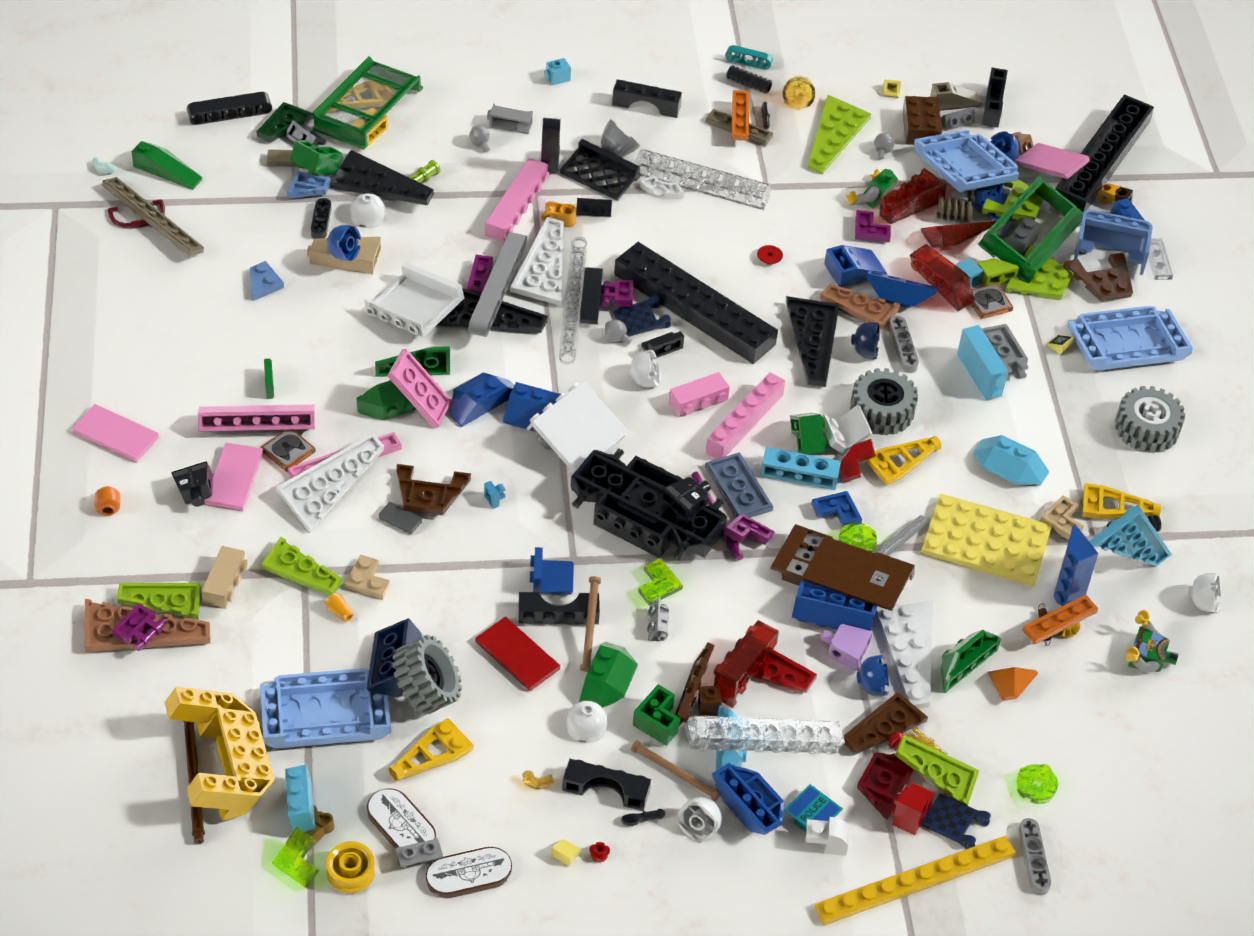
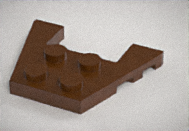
M1124 253L1109 255L1108 261L1113 267L1111 269L1086 272L1079 259L1065 261L1063 264L1064 269L1072 271L1074 273L1073 277L1077 280H1082L1086 284L1085 288L1100 301L1127 298L1133 294Z
M396 465L404 511L443 516L471 481V473L457 471L453 473L451 484L412 480L414 466Z

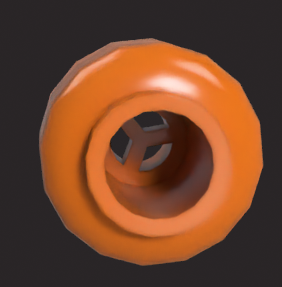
M110 486L98 489L95 492L94 499L96 511L104 516H111L118 512L120 509L119 491Z

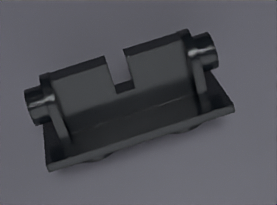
M577 198L576 215L611 217L612 200Z

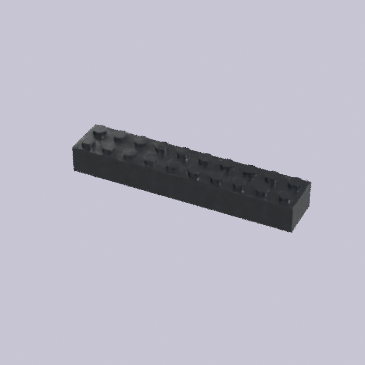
M1124 94L1080 153L1089 156L1090 161L1068 179L1062 178L1055 190L1073 203L1080 211L1088 210L1103 185L1108 182L1150 123L1154 106Z
M639 241L615 259V276L621 280H633V287L649 298L653 295H658L660 297V305L750 363H756L776 345L778 329Z

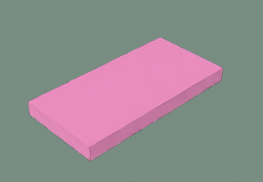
M1037 143L1015 161L1018 166L1068 179L1090 160L1089 156Z
M403 349L387 376L433 428H437L452 400L407 349Z
M94 404L72 428L73 433L135 462L159 438L158 432L97 404Z
M225 442L213 476L212 496L205 499V505L243 511L263 455V449Z

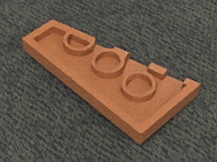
M829 284L820 295L821 300L827 303L839 304V309L867 323H878L881 330L900 309V304L894 302L892 305L886 303V300L878 298V300L868 298L867 294H855L850 289Z

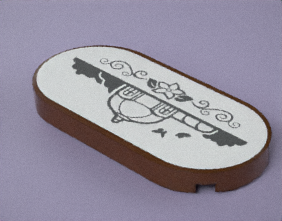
M387 788L375 792L369 798L367 803L368 818L395 849L436 839V831L433 825L403 792Z
M483 847L444 856L434 860L429 865L426 871V883L431 892L439 894L443 898H453L496 888L503 885L511 875L512 861L504 850L497 847Z

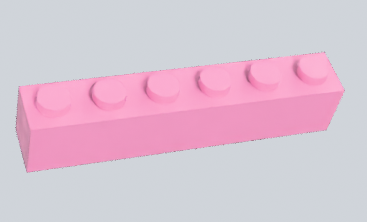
M528 158L485 222V236L505 242L508 233L513 232L515 225L519 224L522 214L527 212L528 205L533 203L536 193L540 192L543 182L548 180V164Z
M769 372L707 438L706 453L716 459L727 456L783 396L785 380Z
M315 404L199 407L198 431L315 429Z

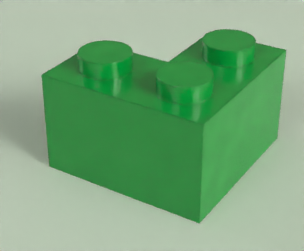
M307 140L295 141L290 161L296 163L297 167L308 170L309 174L316 176L318 174L330 175V173H336L339 169L343 153L332 147H318Z
M810 412L790 415L791 434L796 435L798 453L812 454L825 452L824 447L827 446L826 437L823 436L825 421L821 414Z
M657 684L634 710L633 726L665 746L679 732L680 718L671 713L675 694Z

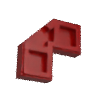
M872 439L854 444L842 459L839 470L843 483L861 478L859 462L876 457Z

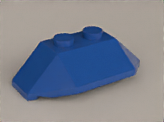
M871 270L866 274L867 279L879 298L886 300V303H901L900 305L906 308L920 304L938 291L936 286Z
M482 372L453 389L450 417L461 427L465 426L508 401L514 384L508 379Z
M728 763L712 773L723 802L750 832L766 835L782 825L785 802L758 772Z

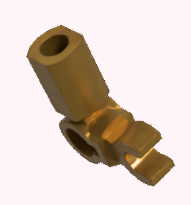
M315 805V829L308 830L299 839L301 847L308 851L324 834L331 833L335 827L333 816L330 813L318 811Z

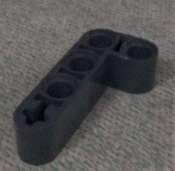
M543 118L541 162L548 164V172H558L561 119Z

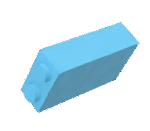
M979 325L962 329L957 351L958 357L985 400L1002 396L1008 375L1006 366Z

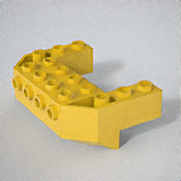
M175 687L164 702L168 718L196 722L200 737L215 739L224 775L198 773L186 788L191 806L219 809L222 820H229L247 814L275 781L256 713L232 693Z

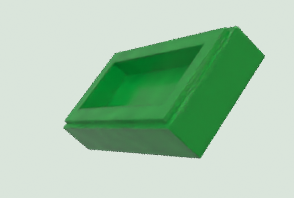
M268 358L264 359L266 398L273 399L272 360Z

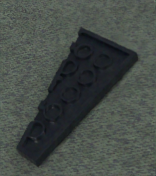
M350 150L330 182L331 188L363 194H374L379 197L427 206L434 195L432 188L353 150Z
M462 288L464 299L437 325L469 327L470 319L481 294ZM502 301L491 329L541 333L548 322V315Z
M786 296L785 301L807 384L826 387L839 304Z

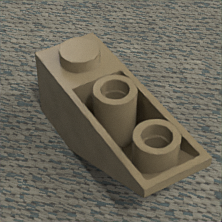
M949 82L932 84L930 97H938L940 109L982 105L979 95L975 91Z

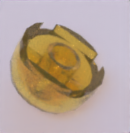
M802 75L789 78L782 90L785 104L795 110L808 108L814 102L816 95L813 82L808 77Z

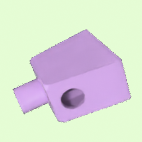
M841 624L836 633L824 630L821 641L830 644L829 657L856 671L870 645L872 631Z

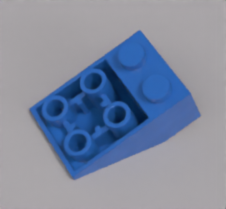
M846 245L826 249L824 265L840 287L867 281L866 274L869 270L887 275L886 270L870 249Z

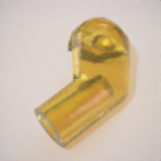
M525 771L522 774L524 785L536 790L554 784L551 774L541 778L535 777L532 771Z

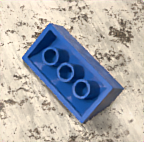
M516 382L509 396L503 423L527 429L531 424L529 420L537 413L539 415L544 413L542 410L548 404L552 403L554 405L556 403L555 400L561 394Z
M1077 525L1072 527L1053 595L1055 601L1061 607L1087 593L1098 556L1096 549Z
M801 580L791 618H795L800 622H812L821 627H833L838 630L841 624L871 631L877 606Z

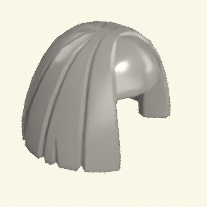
M610 119L607 122L601 137V147L623 157L640 147L633 137L624 135V132L616 126L613 120Z

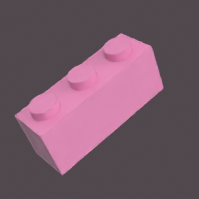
M717 372L670 389L669 403L679 417L691 414L694 411L728 400L730 386L722 375Z

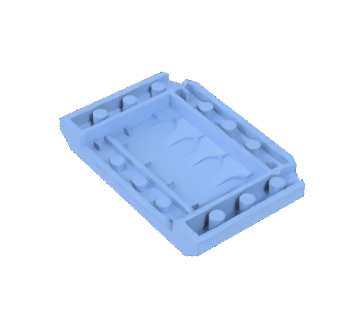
M962 130L915 139L914 146L918 156L960 193L1018 180L1017 164L983 135H970L969 130Z
M1154 306L1083 313L1078 316L1077 320L1073 322L1072 320L1068 321L1067 327L1088 365L1096 371L1180 361L1191 355L1193 351L1192 345L1170 309H1165L1164 312L1156 310Z
M364 668L279 675L274 678L273 682L265 686L264 683L260 684L264 743L276 749L382 739L391 733L388 696L372 693L367 690L369 670Z

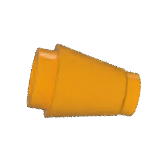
M333 593L326 599V609L344 622H348L354 616L342 595Z

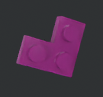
M856 210L855 239L890 243L891 225L873 224L874 212Z
M742 513L726 527L724 532L733 541L741 543L747 536H750L756 542L764 545L773 538L775 531Z

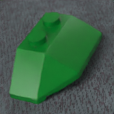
M391 380L375 385L356 398L358 413L381 420L416 410Z
M982 629L970 634L965 639H960L953 649L946 650L942 655L943 660L941 664L942 691L944 693L948 692L997 652L1001 637Z
M609 642L600 644L587 672L579 702L592 701L603 708L625 697L638 667V663L625 647Z

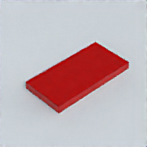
M506 616L475 637V642L529 691L560 670V664Z

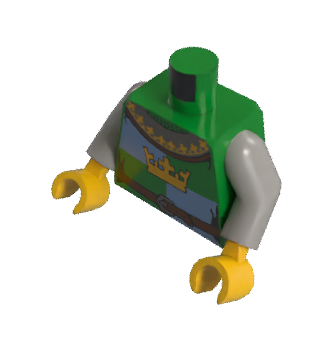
M876 169L874 174H870L873 180L863 194L856 195L855 191H852L849 195H846V198L850 204L856 201L865 202L874 209L893 192L898 178L890 169H884L882 172Z
M1146 610L1139 611L1138 616L1135 617V622L1142 624V627H1139L1134 646L1126 650L1128 655L1125 658L1129 662L1128 667L1137 668L1142 673L1160 672L1164 662L1176 665L1179 654L1167 650L1170 640L1160 634L1152 623L1148 621L1150 615Z

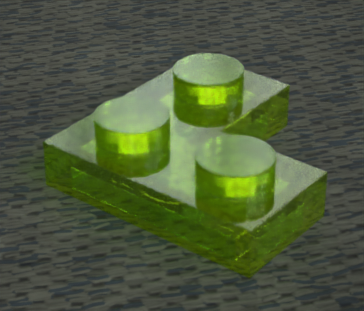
M661 558L644 566L645 573L652 581L640 586L638 593L648 605L654 604L659 598L662 600L682 590L683 584Z
M296 827L272 861V864L301 886L308 888L320 870L306 861L304 856L316 840L299 827Z

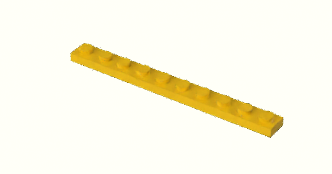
M1005 835L815 903L814 909L825 926L1015 857L1016 852Z

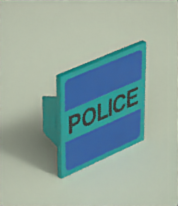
M809 784L784 809V812L793 818L794 824L806 832L807 819L829 821L830 817L835 818L843 808Z

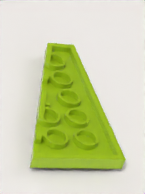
M827 94L808 168L823 175L871 119V113Z

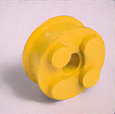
M355 841L343 842L333 847L326 858V873L330 885L340 892L351 894L366 889L372 883L375 876V860L372 851L366 845Z

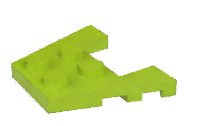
M1019 179L1004 183L1003 186L1011 188L1005 204L1002 205L986 199L981 213L988 214V212L996 213V216L1001 217L1029 186ZM1034 192L1012 215V219L1026 217L1034 221L1044 199Z
M1030 245L1024 258L1026 259L1036 247ZM1049 258L1035 273L1030 283L1012 277L1006 286L1005 292L1012 293V291L1020 292V295L1027 296L1030 293L1037 294L1040 298L1061 300L1073 279L1074 273L1064 269L1061 264Z

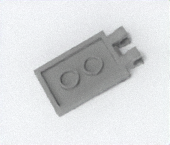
M1002 324L981 328L1006 366L1008 373H1011V369L1016 368L1018 377L1020 379L1026 378L1025 370L1029 367L1027 365L1028 357L1008 325ZM1007 375L1006 381H1010L1009 375Z

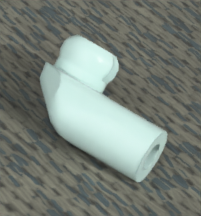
M100 157L93 158L92 162L98 173L112 174L115 172L113 164L102 162Z

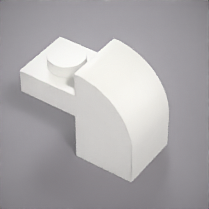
M830 817L829 821L807 819L805 842L825 844V854L847 855L849 828L844 821L834 817Z

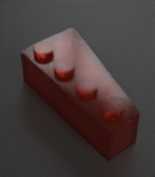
M923 168L919 175L915 174L909 182L902 183L898 190L894 189L881 198L879 216L887 223L893 224L938 204L940 197H943L945 201L946 184L926 168Z
M925 244L910 254V265L913 270L917 271L931 286L938 287V292L958 312L975 301L968 275L932 247Z
M757 620L753 626L750 625L745 636L738 639L735 648L727 652L724 661L721 664H717L713 675H715L714 686H720L722 703L734 708L737 703L736 696L738 693L743 694L745 692L749 678L755 677L760 663L764 664L777 645L779 630Z

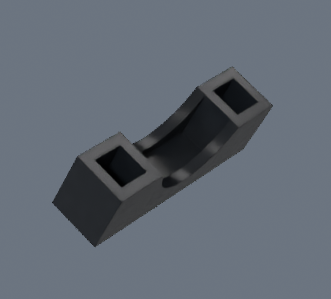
M991 67L982 125L999 127L1008 72L1006 69Z
M617 79L613 88L612 105L629 108L634 102L646 101L656 106L661 115L677 118L681 108L682 92Z
M519 592L518 623L548 625L586 624L589 593H579L577 598L569 604L554 605L545 601L539 592ZM599 593L597 594L595 624H599Z
M569 758L563 776L562 791L582 796L591 788L608 787L620 795L624 807L644 811L650 793L651 779L642 775L626 773L622 770L606 768L603 765H594L583 760Z

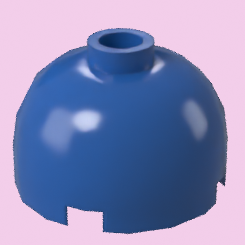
M1002 131L990 138V142L1012 161L1016 159L1019 154V144L1012 134Z
M340 225L333 228L327 238L329 253L339 260H354L360 251L358 239L361 240L359 230L355 226Z
M875 655L867 658L861 664L860 672L856 673L858 684H862L863 689L873 696L889 695V691H885V685L889 686L887 664H882L881 660L885 659L884 655Z

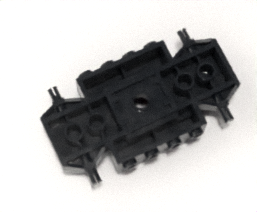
M620 448L614 454L593 450L571 476V490L578 496L572 502L573 507L578 509L585 501L595 502L593 521L595 526L658 558H661L670 547L671 541L678 547L673 554L675 559L680 560L684 553L697 554L705 558L724 534L727 516L719 510L724 504L722 499L717 498L713 505L707 504L690 522L686 523L662 501L663 488L682 480V478L636 455L626 466L625 463L619 460L624 455V451L620 450Z

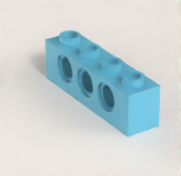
M766 447L760 476L835 490L841 461Z

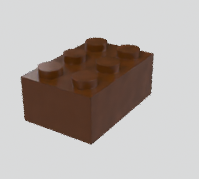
M905 96L902 113L906 145H914L915 139L942 134L938 97Z

